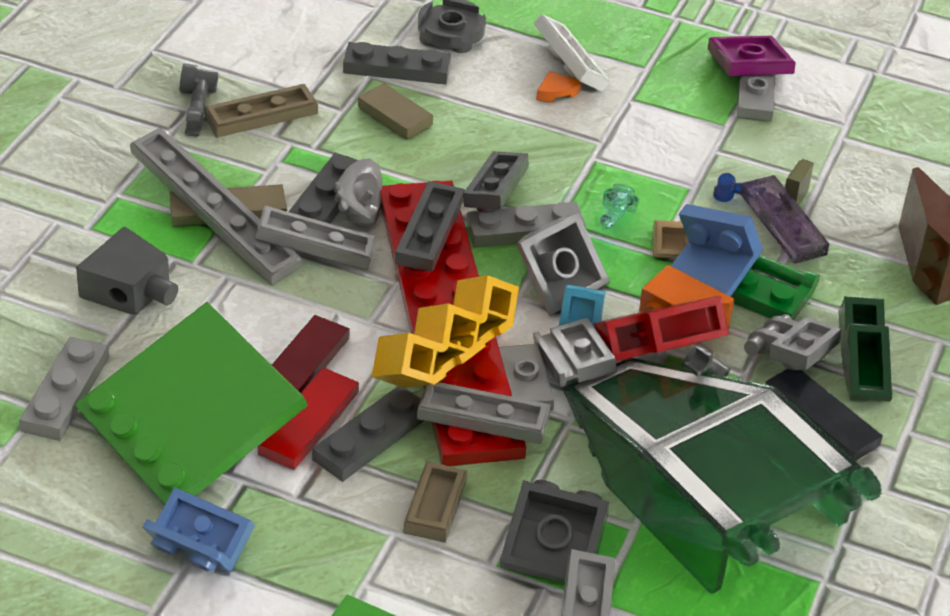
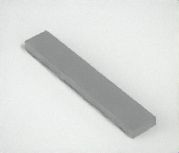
M161 127L130 143L131 153L180 200L197 213L199 218L270 285L302 268V258L293 249L255 239L260 219Z

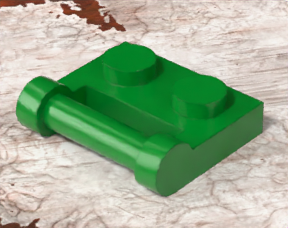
M759 255L730 297L734 298V304L767 318L788 314L794 320L814 293L820 275L809 270L804 273ZM754 269H756V270H758V271H761V272H763V273H765V274H768V275H770V276H773V277H775V278H778V279H780V280H783V281H785V282H788V283H790V284H792V285H795V286H797L798 288L796 289V288H794V287H791V286L788 285V284L781 283V282H779V281H777V280H774V279H772V278H769V277H767V276H764V275H762V274H759V273L755 272Z

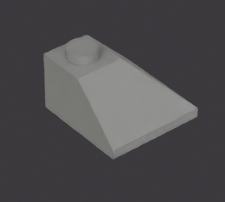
M578 212L553 220L528 233L516 243L549 315L562 309L567 285L598 290L610 283Z

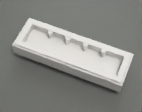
M540 15L534 25L550 44L548 47L550 52L564 61L563 68L580 82L603 92L610 83L609 78L564 24L545 15Z

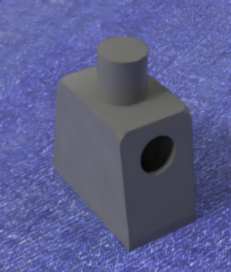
M126 227L121 228L76 266L80 298L128 314H138L153 300L168 306L173 303L178 294V285L169 281V263L166 254Z

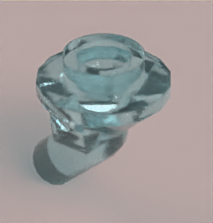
M614 184L612 188L604 190L602 205L605 209L609 210L600 218L603 227L611 228L623 217L625 212H635L640 198L634 194L635 190L632 187L624 184Z

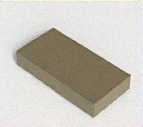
M385 83L358 97L359 108L405 139H409L433 125V115Z
M426 461L404 521L403 533L446 543L467 482L468 470Z

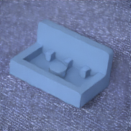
M174 487L156 523L146 519L142 528L153 538L151 545L172 556H175L177 550L191 556L189 561L192 564L210 573H213L216 567L231 573L255 525L245 517Z

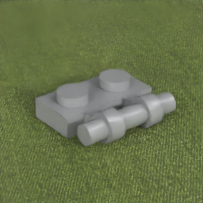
M782 314L781 316H773L764 324L763 328H757L748 336V341L744 344V350L750 356L763 354L770 350V359L783 363L788 369L806 371L839 344L842 329L808 317L797 322L788 314Z

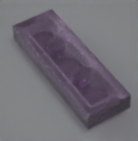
M775 175L742 183L740 195L794 264L828 254L829 242Z

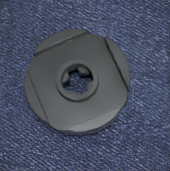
M443 0V5H436L434 7L432 1L424 5L418 14L419 39L425 45H435L442 48H450L457 53H467L472 49V45L478 43L485 34V15H480L479 7L466 0Z

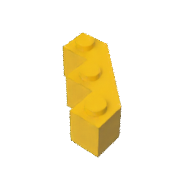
M488 275L457 280L454 304L448 303L419 308L414 334L408 332L380 336L378 338L372 378L403 388L435 385L447 376L446 373L457 364L466 362L486 347L485 343L496 335H502L513 326L519 287Z

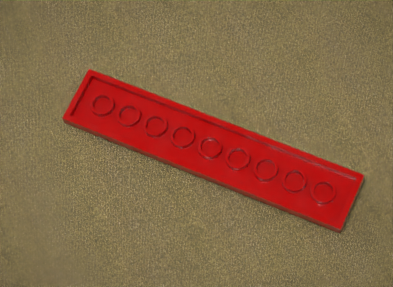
M451 180V181H431V182H436V183H440V184H445V185L454 186L452 180ZM427 182L383 185L382 190H380L381 210L408 325L412 334L415 332L419 308L448 303L453 305L457 280L479 277L461 210L457 215L433 272L395 264V251ZM496 336L485 343L486 347L463 364H457L446 373V377L439 381L441 383L512 397ZM432 422L442 465L458 466L526 458L527 447L523 440Z

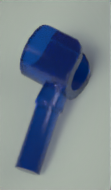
M723 173L718 177L713 197L720 202H728L732 200L734 193L764 196L766 189L762 186L738 183L732 174Z

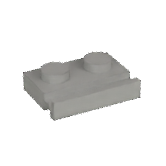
M588 318L550 328V333L541 336L539 332L533 333L534 344L538 343L542 359L561 388L567 386L566 381L576 378L579 383L586 380H596L603 375L617 372L614 355Z

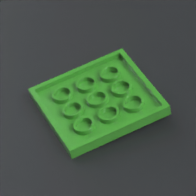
M206 302L76 402L75 406L81 415L165 506L174 487L196 496L305 409L308 404L304 396L227 320Z

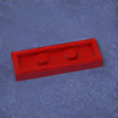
M323 367L301 393L308 406L258 446V455L295 470L359 393V382Z

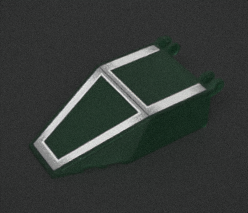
M636 358L617 362V372L603 375L596 380H586L579 383L576 381L564 387V394L580 429H584L589 440V450L600 464L602 469L601 476L605 485L711 594L718 592L722 588L728 555L736 561L738 560L740 564L742 563L744 566L749 567L759 560L756 546L769 556L779 551V538L774 533V530L770 529V525L813 503L836 526H841L848 522L850 512L861 508V495L867 501L876 500L882 495L880 480L877 479L874 472L869 467H861L776 387L709 373H703L697 377L685 368Z

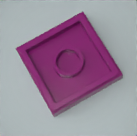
M773 36L711 37L708 40L707 49L729 76L795 73L796 62Z

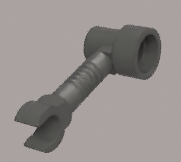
M183 63L179 90L193 93L186 115L185 134L200 135L207 92L216 93L218 71L198 69V65Z
M700 342L690 350L681 366L683 371L693 373L697 377L705 375L724 380L731 370L730 367L713 357V351Z

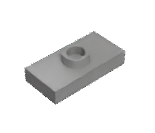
M775 75L739 76L738 118L772 121Z
M538 343L499 347L512 397L551 404L550 411L553 410L554 397Z

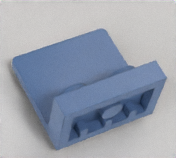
M686 204L680 211L679 217L689 242L671 266L731 296L763 251L752 216Z

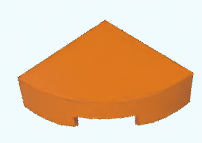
M549 71L537 89L536 100L554 102V98L567 95L569 98H572L580 92L582 82L576 78Z

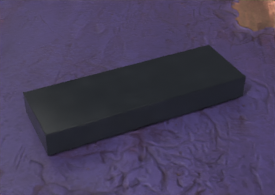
M786 369L765 382L764 388L772 389L851 463L881 445L882 434L802 370Z

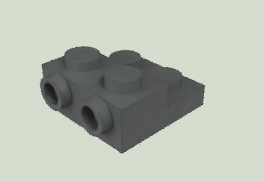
M523 480L499 561L500 567L565 584L567 558L571 549L598 554L608 518L609 502L602 500L601 496L590 491L580 490L576 494L560 490L558 485L550 481L536 480L533 483Z

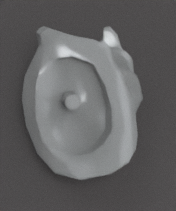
M359 159L343 172L338 182H335L334 192L336 195L334 200L339 202L338 209L346 213L349 221L362 227H369L375 225L379 217L382 175L380 166L372 159Z

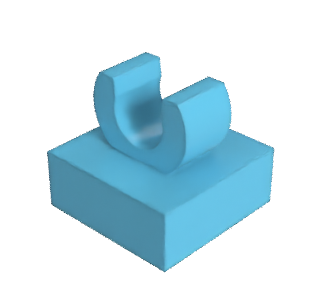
M567 285L559 325L588 318L593 326V323L600 322L606 292Z

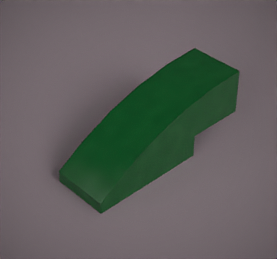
M844 296L838 313L839 328L842 329L840 337L842 363L849 398L891 402L889 326H885L884 299Z

